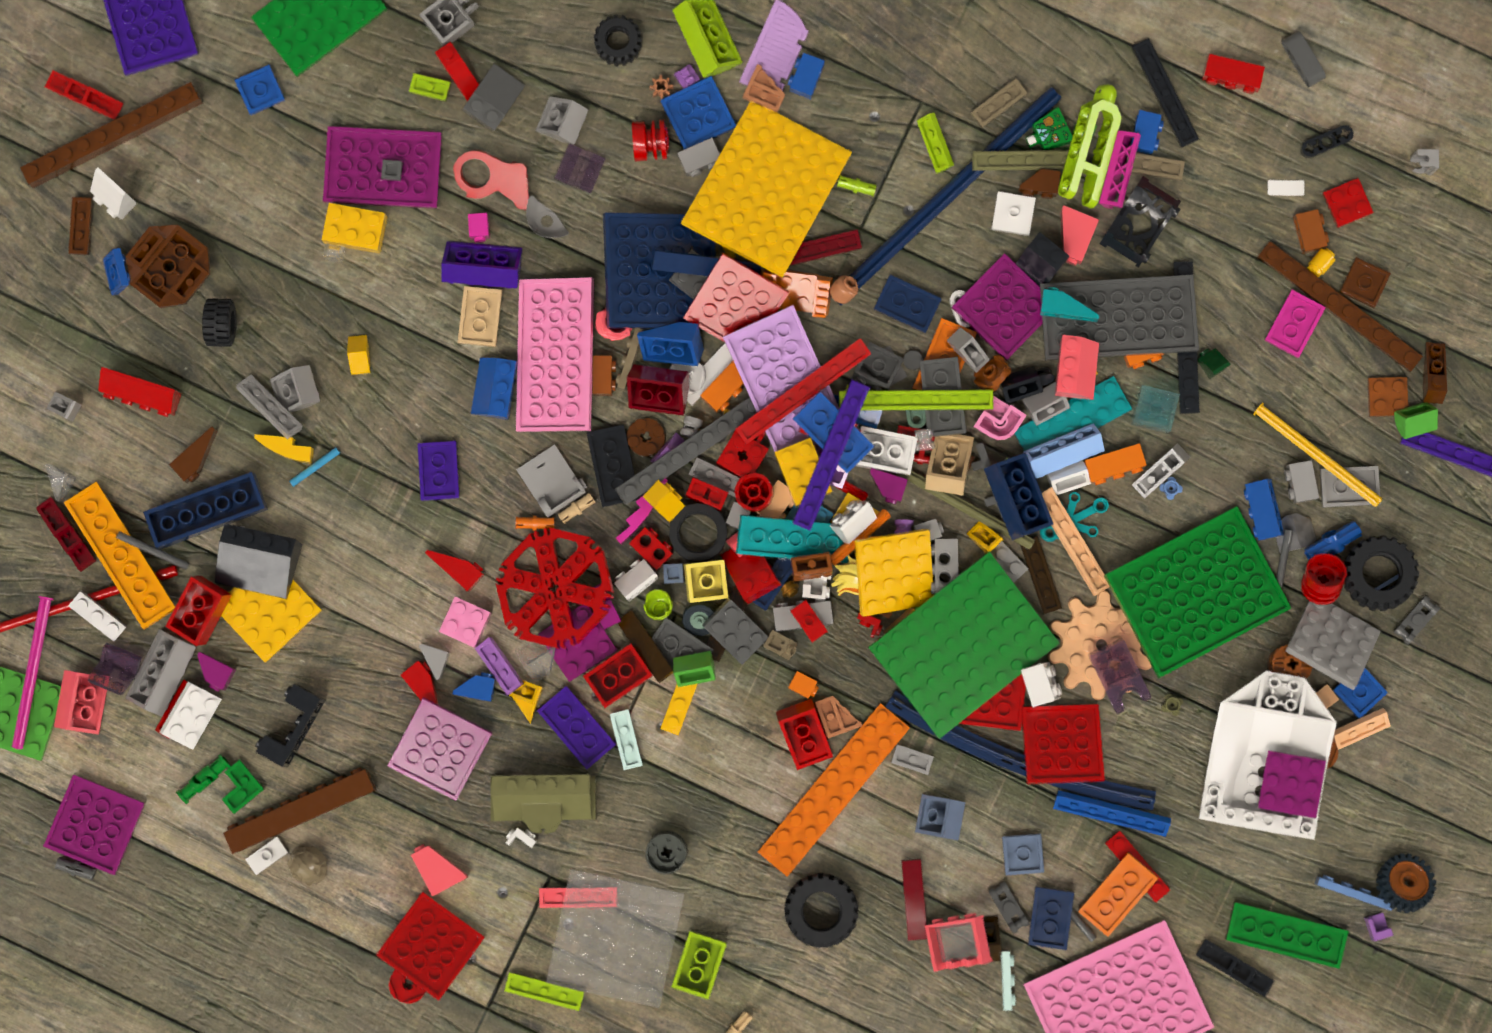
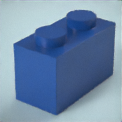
M803 53L802 58L798 57L794 67L797 68L795 75L791 74L788 82L790 92L811 100L825 61Z
M1139 110L1133 130L1134 133L1141 135L1137 152L1152 155L1154 150L1157 151L1159 139L1156 138L1158 132L1162 131L1164 121H1161L1162 115ZM1134 138L1131 139L1130 146L1133 144Z

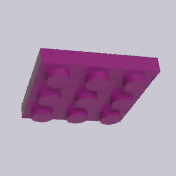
M580 605L571 611L575 629L581 628L593 615L588 606ZM600 623L579 644L576 643L575 646L570 644V640H567L565 643L566 649L561 648V646L560 649L546 646L569 682L618 651ZM553 624L538 633V636L552 637L554 635Z
M1268 751L1258 808L1317 819L1327 761Z

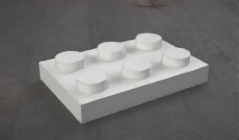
M188 682L161 728L160 733L186 747L194 749L222 699Z

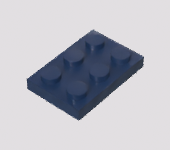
M889 275L874 310L926 334L942 298Z
M1035 887L1028 945L1067 950L1074 892Z

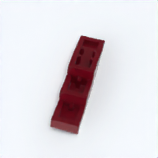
M52 497L36 507L53 536L57 538L80 572L96 562L87 545Z
M921 858L901 860L908 941L927 939Z

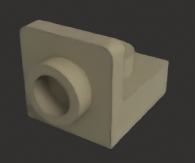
M772 630L763 647L790 660L796 652L797 643Z

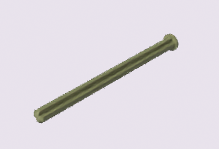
M911 470L910 475L896 474V476L908 479L910 483L1011 539L1003 521L959 496L925 489L926 478ZM1026 535L1013 541L1030 549L1035 540Z

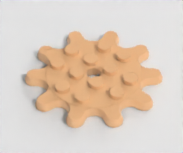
M1106 590L1097 594L1096 603L1093 606H1085L1077 597L1071 598L1068 602V607L1072 613L1071 619L1067 622L1054 620L1049 625V630L1061 639V645L1059 648L1048 653V661L1052 664L1064 663L1068 667V674L1063 681L1066 688L1074 689L1080 682H1087L1091 686V696L1095 700H1101L1105 697L1106 688L1110 684L1118 685L1125 693L1131 692L1134 689V683L1130 677L1132 670L1135 668L1149 670L1152 666L1147 656L1141 651V645L1122 609L1113 607L1111 595ZM1098 640H1105L1107 644L1105 650L1097 649L1096 642Z

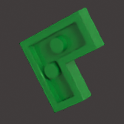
M238 760L225 771L236 788L222 800L232 813L236 814L265 789L241 760Z

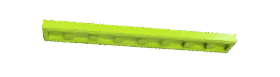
M993 390L868 391L860 411L993 410ZM839 391V409L847 391Z

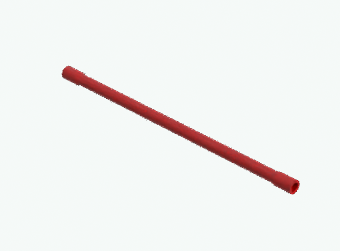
M175 565L154 572L159 581L178 576ZM116 585L87 595L93 600L99 601L120 594ZM73 599L50 606L48 617L71 610L69 604ZM38 610L0 622V633L36 621Z

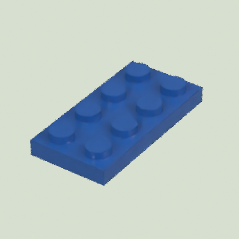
M819 392L793 420L823 449L839 410ZM855 426L838 463L847 474L875 447Z

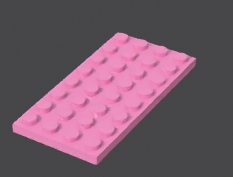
M594 278L519 280L517 432L591 431Z

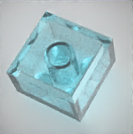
M1142 385L1139 389L1131 425L1168 434L1172 429L1180 394Z

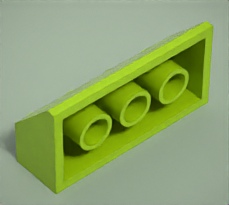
M685 0L672 10L703 78L718 75L743 63L714 0Z

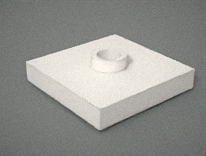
M998 192L991 230L1029 236L1036 198Z

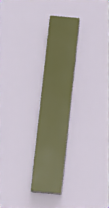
M1069 150L972 151V171L1064 170Z

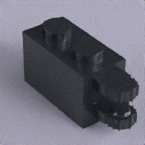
M1032 366L1011 373L1000 384L1002 395L1006 403L1009 404L1042 393V386L1053 382L1055 376L1047 366L1035 369Z

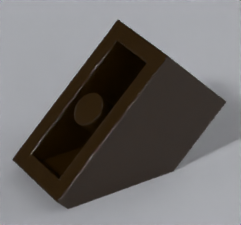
M998 916L983 917L990 956L993 961H1001Z

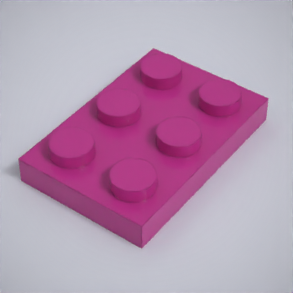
M1291 290L1264 341L1299 358L1326 307Z

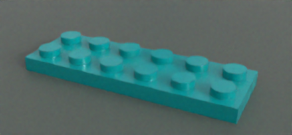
M1113 376L1095 386L1093 400L1072 398L1068 401L1070 408L1037 426L1032 420L1019 427L1014 434L1023 451L1093 423L1098 429L1131 411L1132 407L1115 377Z
M740 515L736 553L789 559L830 552V555H832L844 542L830 527L832 523L814 521L810 531L793 524L794 519ZM848 556L840 563H849Z

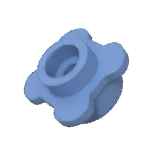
M1169 477L1168 481L1159 487L1160 491L1166 494L1168 500L1174 499V496L1183 490L1174 477Z

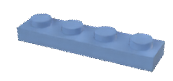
M1323 875L1322 878H1316L1315 885L1392 911L1390 908L1391 904H1385L1383 902L1385 898H1380L1379 894L1378 897L1370 895L1371 891L1360 888L1359 891L1352 889L1353 885L1341 882V885L1334 883V878Z

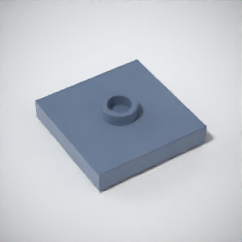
M1041 834L1002 837L1005 875L1044 873Z

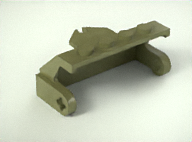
M596 775L491 776V821H523L531 832L539 834L542 833L541 829H546L544 831L546 834L555 832L563 820L596 819Z

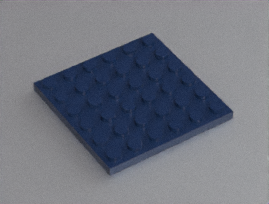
M603 214L607 328L654 329L678 322L691 323L685 320L683 316L694 299L669 281L674 272L651 269L654 249L688 253L692 249L699 255L716 257L714 241L681 224L686 214Z

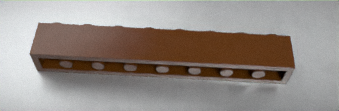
M361 767L351 771L352 775L344 778V775L333 779L334 783L327 786L324 783L315 787L316 791L311 794L306 791L299 794V799L291 802V799L280 803L281 807L275 810L271 807L262 811L263 815L257 818L253 815L244 819V824L238 826V823L226 827L228 831L223 832L231 853L236 854L376 791L368 770H362Z

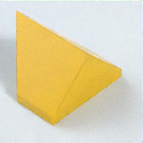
M522 680L524 684L509 696L514 699L531 724L544 688Z

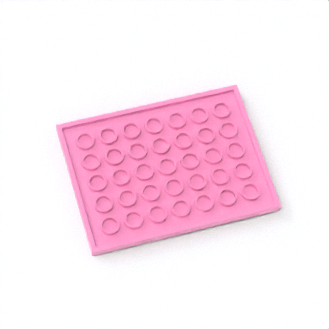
M1165 920L1023 984L1045 1033H1203L1214 1028Z

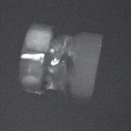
M934 429L915 431V437L919 441L916 444L917 451L935 449V442L932 441Z

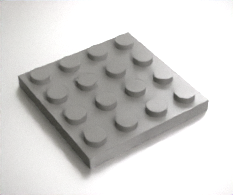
M1308 601L1285 651L1354 690L1381 631L1332 603L1319 605Z

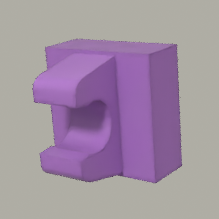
M690 64L674 73L675 78L683 89L700 81V78Z

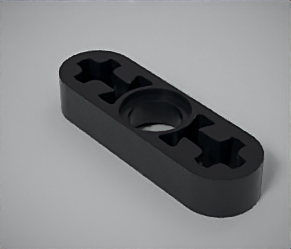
M1343 125L1309 139L1302 144L1300 148L1301 155L1310 159L1347 144L1354 136L1353 129L1350 126ZM1342 130L1349 133L1347 139L1341 137L1337 140L1339 143H1336L1335 137L1339 136ZM1329 137L1332 140V145L1325 147L1322 144V138ZM1317 140L1318 147L1313 149L1312 154L1309 151L1306 152L1307 145L1313 147L1317 144L1315 142Z

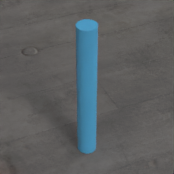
M335 447L289 480L293 487L339 455L340 452Z

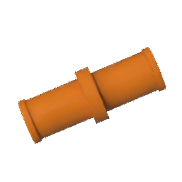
M533 515V517L516 516V529H533V531H537V529H549L548 527L554 528V517L541 518L537 517V515Z

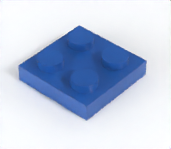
M270 65L234 80L250 115L285 101Z
M120 248L112 249L103 258L111 296L120 294L130 283L129 273L126 272L124 266L125 256L121 254Z
M1364 668L1354 690L1341 683L1332 690L1358 719L1365 715L1388 693L1366 668Z

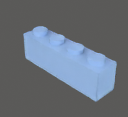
M1093 423L1023 451V453H1026L1037 479L1095 456L1105 450L1101 433Z

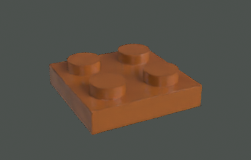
M1407 377L1367 379L1369 417L1394 416V411L1408 408Z

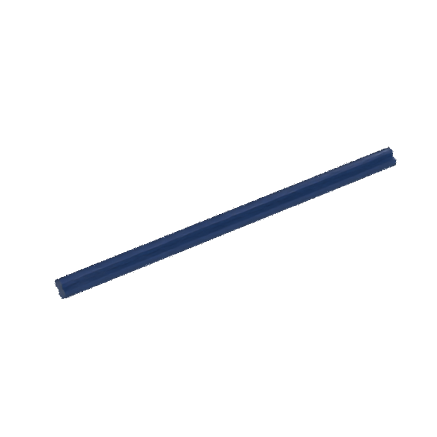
M1050 87L983 151H1007L1035 122L1040 120L1061 100V96L1054 88ZM972 161L849 275L856 280L858 289L984 171H972Z

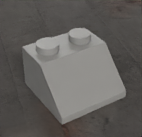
M550 96L535 131L564 143L575 144L583 122L586 119L588 109L573 100Z
M310 365L290 368L270 379L276 400L289 413L308 408L320 402Z

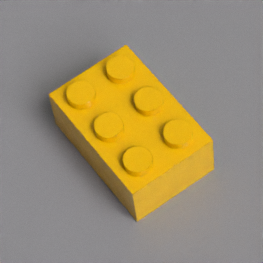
M329 203L321 240L324 244L380 254L388 217L382 212Z
M811 438L774 453L795 507H799L819 460ZM829 485V487H828V490H827V492H826V495H829V494L832 493V489H831L830 485Z

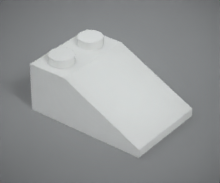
M99 168L95 170L90 192L95 195L92 199L100 206L102 204L108 207L106 211L114 219L118 216L122 220L137 203Z
M864 426L859 428L861 433L875 447L856 465L857 467L873 468L879 471L905 475L911 474L918 437Z

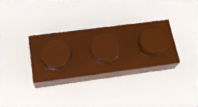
M72 197L68 251L70 255L89 256L92 198Z

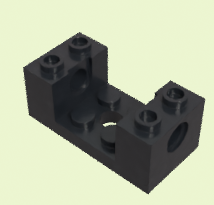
M296 684L287 688L284 694L286 697L284 701L303 711L304 714H300L296 719L295 725L297 726L293 732L290 731L285 739L287 744L272 736L265 735L264 738H259L255 746L257 748L256 753L281 767H289L326 701L322 697Z

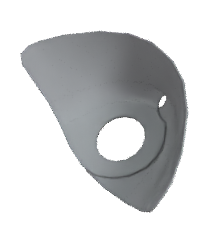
M531 195L529 197L526 217L528 225L534 233L546 238H559L569 234L553 211L541 204L534 196ZM546 215L551 216L553 224L550 227H544L541 224L542 217Z

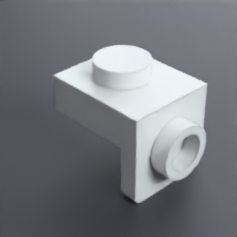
M519 827L516 830L512 828L506 836L508 839L506 844L511 845L516 837L531 848L537 842L534 839L536 835L528 829L523 831Z

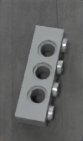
M935 539L934 544H931V556H934V563H932L934 582H931V594L937 593L958 576V539ZM941 555L949 557L947 564H942L939 561ZM941 574H947L950 578V581L947 583H942L939 579V576Z

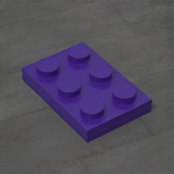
M457 442L418 443L421 501L460 499Z

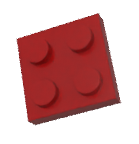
M1359 178L1322 193L1337 228L1374 213Z

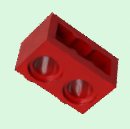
M694 477L686 492L687 498L709 505L720 512L729 495V492Z
M644 527L629 544L658 571L673 556V553L670 552L673 548L665 541L661 543L657 539L659 535L652 528L648 530ZM644 536L650 537V545L642 546L640 544L641 538ZM658 549L665 552V556L661 560H657L654 557V552Z

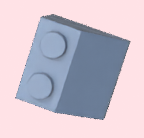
M922 794L915 832L959 841L965 802Z

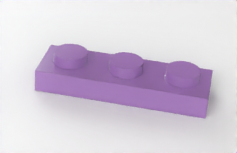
M488 637L475 648L506 695L512 694L524 684L492 637Z

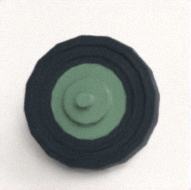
M706 602L691 603L683 613L685 629L695 636L709 634L702 625L715 612V609Z

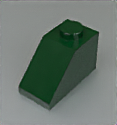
M1216 348L1204 350L1199 354L1201 357L1197 360L1209 380L1231 365Z

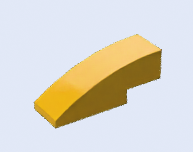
M257 434L254 436L262 445L285 458L302 463L312 464L314 449L307 446H295L296 440L290 437L287 440L285 437Z

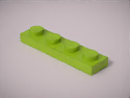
M509 972L504 990L508 993L580 1011L584 991Z

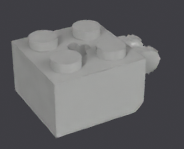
M437 0L419 15L441 45L445 46L449 42L453 43L475 26L469 15L479 7L477 3L471 4L464 10L461 6L469 0ZM444 18L450 19V22L444 23Z

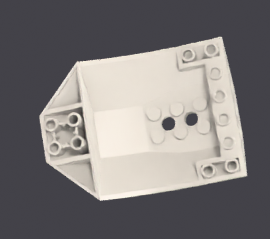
M1265 671L1221 702L1209 755L1199 819L1269 833L1315 839L1318 814L1317 819L1259 809L1260 797L1255 794V788L1262 786L1263 778L1258 775V769L1262 766L1265 767L1268 751L1327 761L1324 773L1325 779L1337 723L1305 678Z

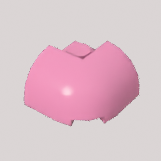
M993 396V410H984L974 428L995 440H1005L1018 430L1026 414Z

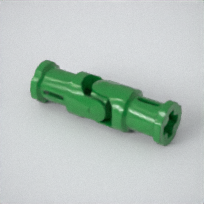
M222 754L218 755V758L213 763L207 764L200 772L188 780L189 783L181 790H177V795L185 804H188L193 796L205 790V788L219 778L220 773L226 768H230L231 764Z

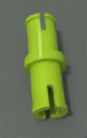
M840 175L837 187L852 190L856 194L860 192L874 197L877 185L860 181L861 179L859 178L855 180Z

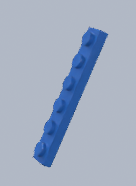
M1060 790L1057 792L1053 809L1164 837H1166L1171 824V818Z

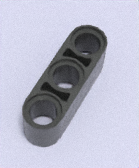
M1297 31L1281 40L1285 52L1307 87H1311L1326 78L1322 66L1301 32Z

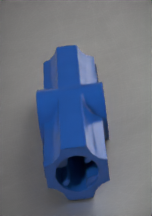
M1351 521L1338 530H1331L1323 534L1322 539L1305 548L1304 553L1308 560L1322 553L1338 554L1345 549V545L1361 537L1362 531L1356 522Z

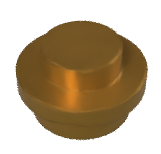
M789 581L781 588L782 596L789 598L795 596L798 593L799 585Z

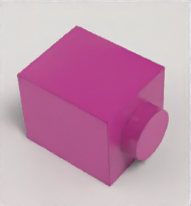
M468 214L470 239L474 240V242H485V239H490L488 214Z

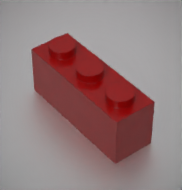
M1209 54L1206 59L1202 80H1205L1210 85H1217L1218 83L1225 85L1224 87L1234 90L1239 88L1243 89L1245 93L1254 94L1261 87L1265 67Z

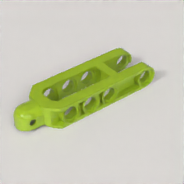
M1110 84L1099 85L1093 100L1081 106L1058 188L1060 196L1072 199L1078 190L1082 173L1085 174L1086 179L1081 201L1083 206L1090 209L1094 208L1099 201L1122 119L1118 107L1114 105L1117 97L1116 88ZM1102 111L1104 120L1101 131L1098 132L1099 138L1096 149L1093 150L1092 163L1086 162V157L1098 114Z

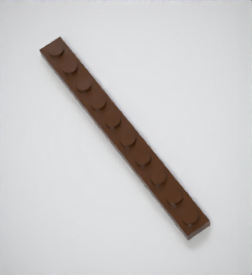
M1271 241L1268 242L1259 254L1258 258L1317 303L1326 307L1325 309L1407 371L1411 372L1423 357Z

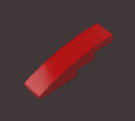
M52 70L44 88L112 120H116L124 104Z

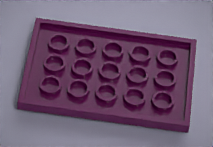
M328 126L323 202L437 209L442 133ZM383 160L403 162L401 181L381 179Z

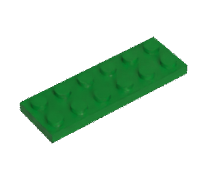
M1234 902L1225 940L1340 969L1349 931Z

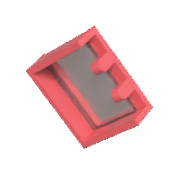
M976 913L965 914L962 919L957 915L948 917V921H943V918L931 920L932 924L925 925L934 972L948 968L954 969L961 966L968 967L993 962L983 922L984 915L976 916Z

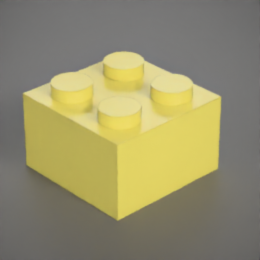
M724 560L684 564L687 600L689 603L728 598Z

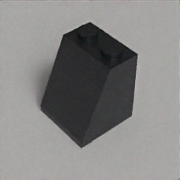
M1039 232L1018 259L1016 265L1040 287V284L1051 282L1065 265L1069 255Z

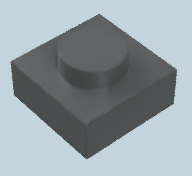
M383 160L381 179L401 181L403 162Z

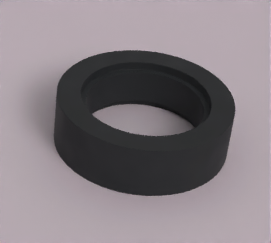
M691 504L684 507L671 521L669 535L673 548L681 557L692 562H702L713 559L722 551L727 540V527L722 515L713 507L706 504ZM696 514L709 517L717 527L715 543L709 549L701 552L686 548L679 536L680 527L684 520Z

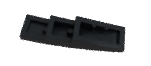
M1207 939L1204 940L1196 954L1200 959L1266 998L1275 983L1273 979Z

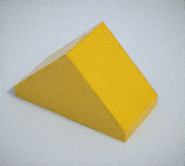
M367 335L348 337L347 355L351 375L371 373Z
M978 522L967 533L985 554L991 552L1003 540L1001 536L981 522Z

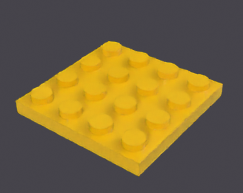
M929 529L855 540L861 616L910 609L912 607L916 608L934 595L931 594L933 572Z
M292 580L287 599L233 588L228 592L232 596L221 616L253 651L267 663L314 619L322 609Z

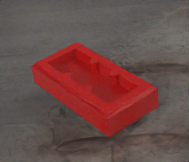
M806 600L790 611L812 643L828 632Z

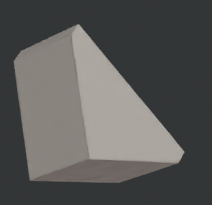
M55 392L46 409L73 422L82 405Z
M424 644L419 645L435 679H442L450 653Z

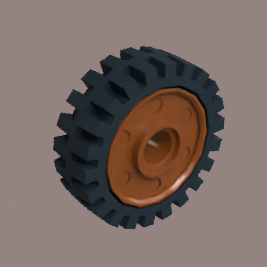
M1403 853L1393 856L1381 866L1377 873L1376 883L1378 885L1376 888L1377 891H1381L1379 894L1380 898L1384 897L1385 900L1383 902L1385 904L1390 903V908H1397V912L1413 913L1420 910L1435 895L1433 893L1436 891V887H1434L1436 879H1433L1435 876L1434 872H1429L1431 867L1429 865L1425 866L1426 862L1423 859L1419 861V857L1416 855L1412 857V854L1405 855Z

